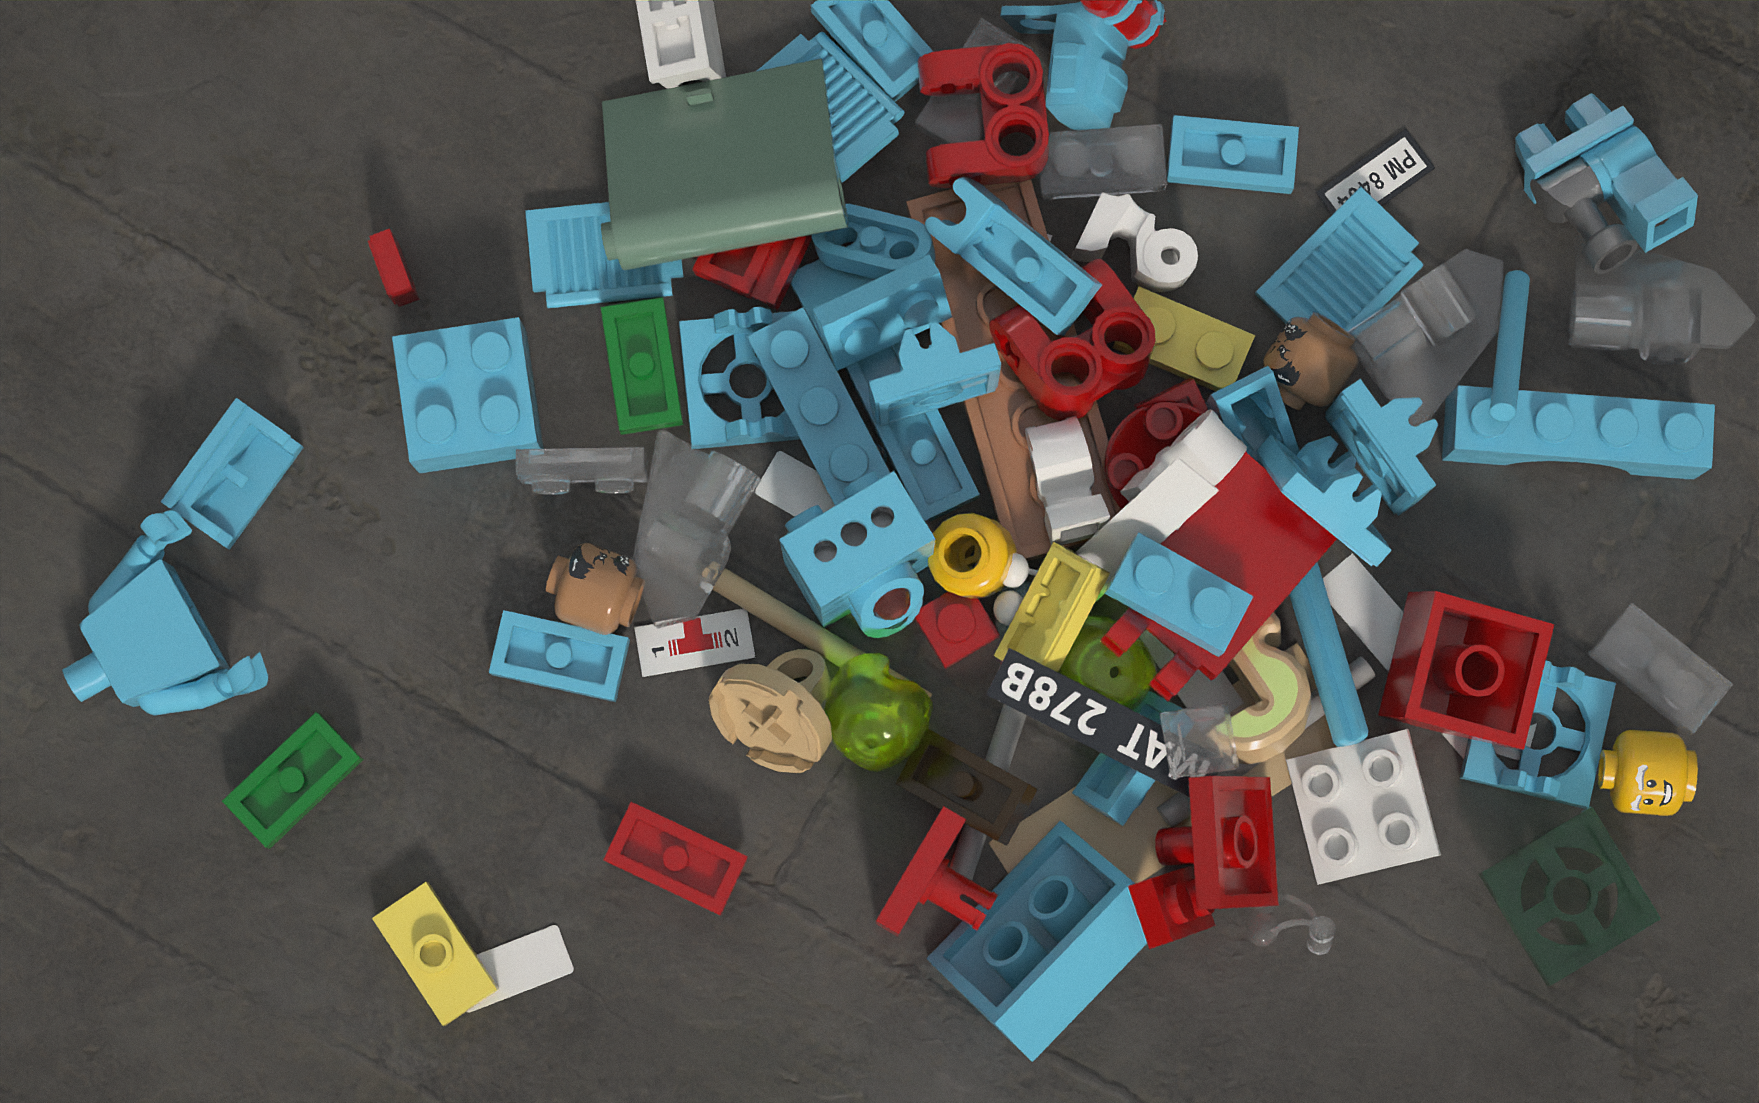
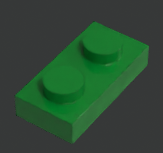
M663 297L600 307L620 434L683 425Z
M315 712L225 797L222 802L265 848L270 849L364 759L320 713Z

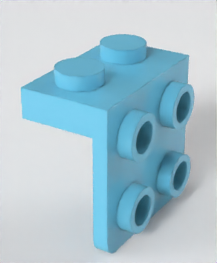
M930 254L877 279L830 268L818 259L797 269L791 281L793 291L802 307H804L837 371L902 341L904 331L911 329L915 335L930 328V323L932 322L941 323L952 318L940 272Z

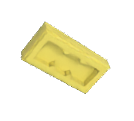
M1053 542L994 656L1003 661L1008 649L1011 648L1059 672L1110 572L1067 547Z
M429 882L423 883L372 918L443 1026L448 1025L499 990Z

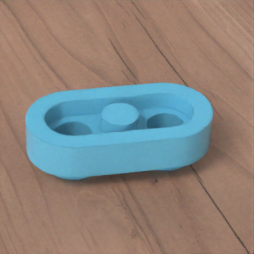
M846 204L848 228L812 235L817 255L826 266L872 279H877L929 254L935 263L936 254L931 234L926 230L924 224L911 218L858 205ZM846 242H854L848 247L841 246Z

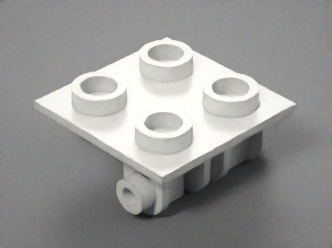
M1409 729L1366 739L1355 745L1335 747L1286 760L1317 885L1441 855Z

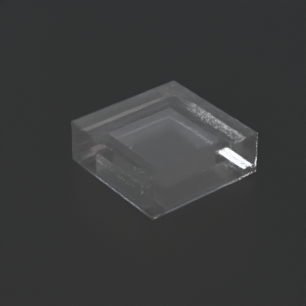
M1228 702L1165 711L1160 714L1171 779L1234 770L1239 767Z

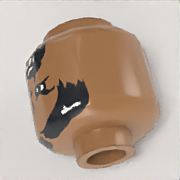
M1313 312L1309 319L1294 317L1286 323L1265 354L1263 366H1269L1273 371L1285 404L1296 410H1301L1306 402L1319 407L1328 406L1334 402L1357 368L1358 357L1354 349L1351 348L1356 340L1341 326L1317 312Z
M583 543L574 549L569 559L557 556L549 574L546 592L556 595L554 608L558 619L602 635H608L618 629L619 625L629 627L632 623L643 594L645 579L637 576V564L631 557L592 543Z

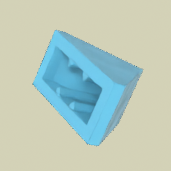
M1269 366L1211 394L1207 400L1206 406L1208 410H1213L1219 416L1218 418L1247 446L1246 452L1261 466L1263 465L1257 457L1258 453L1256 450L1270 434L1295 455L1300 452L1274 373Z

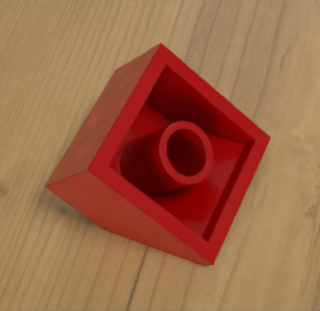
M1438 591L1408 592L1378 716L1440 733L1524 750L1554 624Z

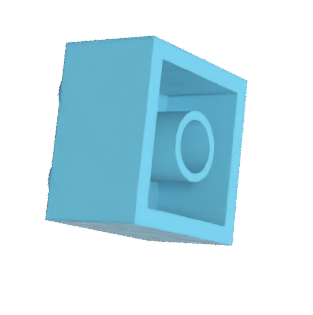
M519 317L392 336L409 462L419 474L544 455L527 331Z

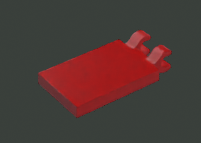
M1247 452L1243 454L1230 472L1215 485L1219 491L1192 514L1178 530H1175L1160 543L1162 546L1254 596L1225 652L1217 657L1131 608H1128L1100 639V642L1118 658L1132 646L1145 629L1166 646L1174 655L1148 685L1167 702L1184 687L1197 669L1211 681L1214 680L1337 540L1334 535L1279 490L1266 469Z

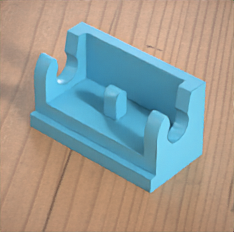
M236 398L166 493L161 503L171 510L177 511L181 517L230 550L304 447L292 439L289 434Z

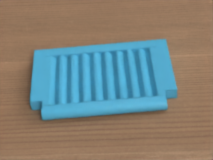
M824 32L818 33L810 41L800 34L757 71L822 58L835 159L841 182L843 183L899 135L898 129L894 124L903 117L905 112Z
M1360 187L1255 292V295L1285 324L1294 317L1309 319L1313 312H1317L1341 326L1354 337L1423 267L1422 262L1412 253L1419 242L1374 198Z
M609 202L525 210L533 292L546 291L547 308L673 296L671 279L684 277L682 260L626 271L622 270L618 259L609 261L604 250L601 234V223L611 221Z

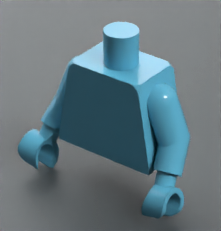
M175 510L151 514L146 517L140 525L146 535H141L137 538L121 562L89 600V615L79 624L93 652L62 669L64 677L75 696L83 702L107 687L112 686L122 703L131 707L140 706L142 710L151 715H162L204 709L231 697L247 694L265 687L268 682V673L261 653H257L252 659H250V656L241 659L230 669L175 568L162 560L165 554V546L190 535L192 529Z

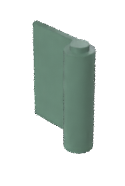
M822 58L602 101L611 221L601 223V234L607 259L609 261L618 259L622 270L626 271L848 228L844 191L835 159Z

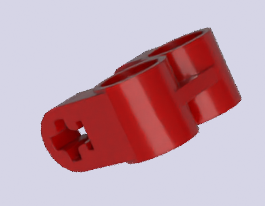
M1006 43L935 51L918 58L920 92L924 95L937 97L981 93L985 140L943 144L926 151L928 184L930 186L953 188L954 181L960 177L971 178L981 185L1021 183L1033 179L1042 172L1048 161L1049 131L1045 106L1043 69L1040 59L1031 49L1021 44ZM1008 71L1019 72L1029 80L1026 88L1015 94H1006L1000 91L994 83L997 77ZM1021 132L1029 135L1035 142V145L1025 155L1011 156L1003 151L1000 143L1008 134Z
M1096 258L1081 267L1099 281L1102 286L1082 311L1093 327L1076 337H1063L1051 342L1031 313L1021 305H1016L992 319L989 323L990 332L998 350L1037 403L1038 408L1048 417L1058 421L1066 420V418L1073 416L1079 419L1092 409L1096 400L1109 392L1124 390L1138 384L1146 374L1156 342L1155 328L1150 318L1146 316L1114 271L1101 259ZM1113 341H1121L1132 347L1134 353L1119 355L1112 352L1106 344ZM1061 372H1069L1076 375L1082 381V384L1065 386L1057 382L1053 376Z

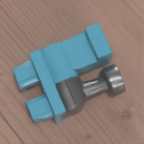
M1591 93L1574 102L1565 111V123L1572 131L1571 135L1557 142L1544 123H1537L1516 136L1515 152L1525 171L1524 191L1533 204L1537 203L1544 212V217L1551 222L1564 223L1569 221L1587 241L1582 251L1584 259L1596 274H1604L1626 262L1636 251L1638 244L1646 253L1693 227L1698 195L1684 177L1678 180L1657 156L1645 134L1633 125L1634 119L1624 106L1611 112L1604 103ZM1607 201L1624 225H1608L1598 205ZM1669 218L1664 224L1655 227L1656 224Z

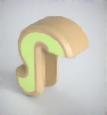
M1274 612L1229 663L1256 704L1242 710L1213 728L1207 734L1209 749L1225 757L1224 761L1249 765L1264 762L1282 753L1304 732L1311 711V691L1305 669L1293 655L1275 648L1281 644L1280 620Z

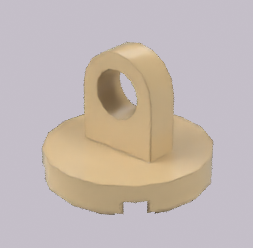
M797 649L776 657L767 667L760 664H738L727 669L709 696L711 716L721 734L732 744L739 739L744 745L751 748L746 756L761 766L778 772L802 773L809 770L815 762L822 758L832 741L831 724L821 706L832 687L831 677L825 660L815 651ZM803 676H806V677H807L805 680L801 681L800 683H797L796 681H794L795 678H799V677H803Z

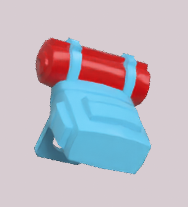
M1080 0V2L1053 6H1002L1000 15L1018 33L1054 34L1045 106L1059 122L1072 130L1110 129L1113 115L1116 112H1120L1128 89V75L1122 69L1127 48L1138 49L1148 46L1158 36L1161 25L1166 22L1164 5L1157 0Z

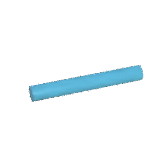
M1520 270L1510 271L1504 278L1490 404V415L1498 421L1512 420L1516 415L1530 284L1528 274Z

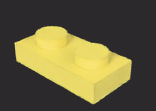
M1138 287L1134 300L1146 316L1150 318L1155 328L1156 342L1149 364L1185 379L1193 378L1197 384L1216 392L1236 382L1255 335L1147 289ZM1115 341L1114 349L1126 354L1134 353V349L1128 344Z

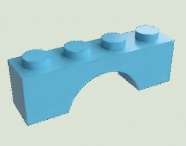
M1458 385L1445 399L1442 461L1509 465L1535 461L1581 462L1619 468L1631 475L1693 480L1712 468L1714 404L1518 390L1515 417L1509 421H1498L1490 415L1492 388Z

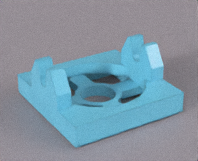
M753 307L749 312L737 313L735 309H728L715 314L714 318L679 321L691 449L800 439L785 410L777 417L762 418L760 403L767 399L774 388L758 357L755 356V352L747 336L795 311L772 313L770 309ZM733 335L735 359L728 364L724 373L701 375L702 365L710 350L725 338ZM743 364H752L760 368L766 378L764 391L754 398H742L736 395L729 383L730 375L735 368ZM725 393L732 402L741 406L742 419L729 422L719 417L708 405L704 395Z
M932 322L930 323V342L932 344L929 345L928 349L920 347L919 341L911 329L904 331L898 354L901 365L900 371L869 381V404L876 425L883 426L996 391L1001 361L995 343L960 353L955 337L939 323Z
M1359 379L1339 394L1326 411L1325 418L1348 451L1357 459L1356 462L1371 483L1382 492L1381 497L1393 514L1399 516L1418 503L1436 486L1416 456L1429 447L1438 423L1435 419L1421 423L1419 426H1411L1408 420L1409 417L1423 403L1419 397L1393 399L1381 408L1362 380Z
M1270 434L1256 452L1258 453V459L1279 490L1366 563L1377 567L1392 551L1372 524L1378 515L1382 492L1373 484L1361 492L1359 496L1352 497L1353 492L1356 491L1363 478L1361 473L1355 469L1357 459L1348 451L1337 458L1334 463L1329 464L1328 459L1332 456L1338 445L1331 436L1307 443L1295 455Z
M1546 661L1533 713L1542 714L1551 721L1554 728V737L1551 743L1541 750H1534L1525 745L1524 750H1519L1521 754L1518 768L1513 770L1509 769L1496 755L1493 744L1468 739L1460 779L1583 809L1589 808L1616 683L1585 676L1584 672L1574 667H1556L1550 661ZM1557 687L1565 691L1579 706L1585 722V732L1562 727L1559 717L1552 711ZM1557 747L1580 752L1578 759L1565 772L1552 777H1537L1542 756L1551 753Z

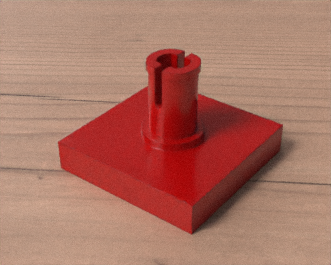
M1190 777L1189 793L1192 826L1161 828L1158 830L1155 838V850L1159 863L1164 866L1194 864L1197 910L1279 906L1270 777Z
M943 806L876 920L877 925L898 937L918 902L924 905L929 900L968 923L974 930L977 931L986 914L962 901L960 896L964 895L989 910L998 894L987 890L948 867L947 865L950 860L945 857L966 819Z

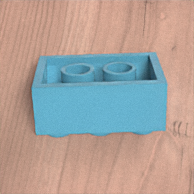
M1060 820L991 891L998 894L991 909L987 910L981 905L976 907L977 910L986 914L979 929L976 931L971 925L962 921L926 959L1010 1042L1033 1062L1147 944L1128 888L1129 885L1135 883Z

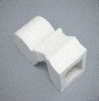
M1102 192L1072 254L1071 260L1090 262L1096 258L1100 259L1108 246L1109 240L1119 237L1126 240L1130 247L1132 281L1150 291L1168 292L1184 285L1196 268L1198 252L1192 238L1181 230L1168 228L1155 231V215L1140 208L1129 194L1113 196Z
M1210 409L1192 422L1170 447L1167 446L1159 451L1153 464L1149 468L1136 473L1120 492L1130 502L1177 458H1180L1215 486L1237 464L1246 452L1247 446Z
M1073 416L1066 418V420L1026 428L1025 434L1028 450L1037 480V495L1045 507L1044 522L1050 544L1052 545L1055 542L1064 545L1092 538L1109 522L1110 515L1101 494L1092 496L1091 489L1094 485V474L1091 456L1077 417Z

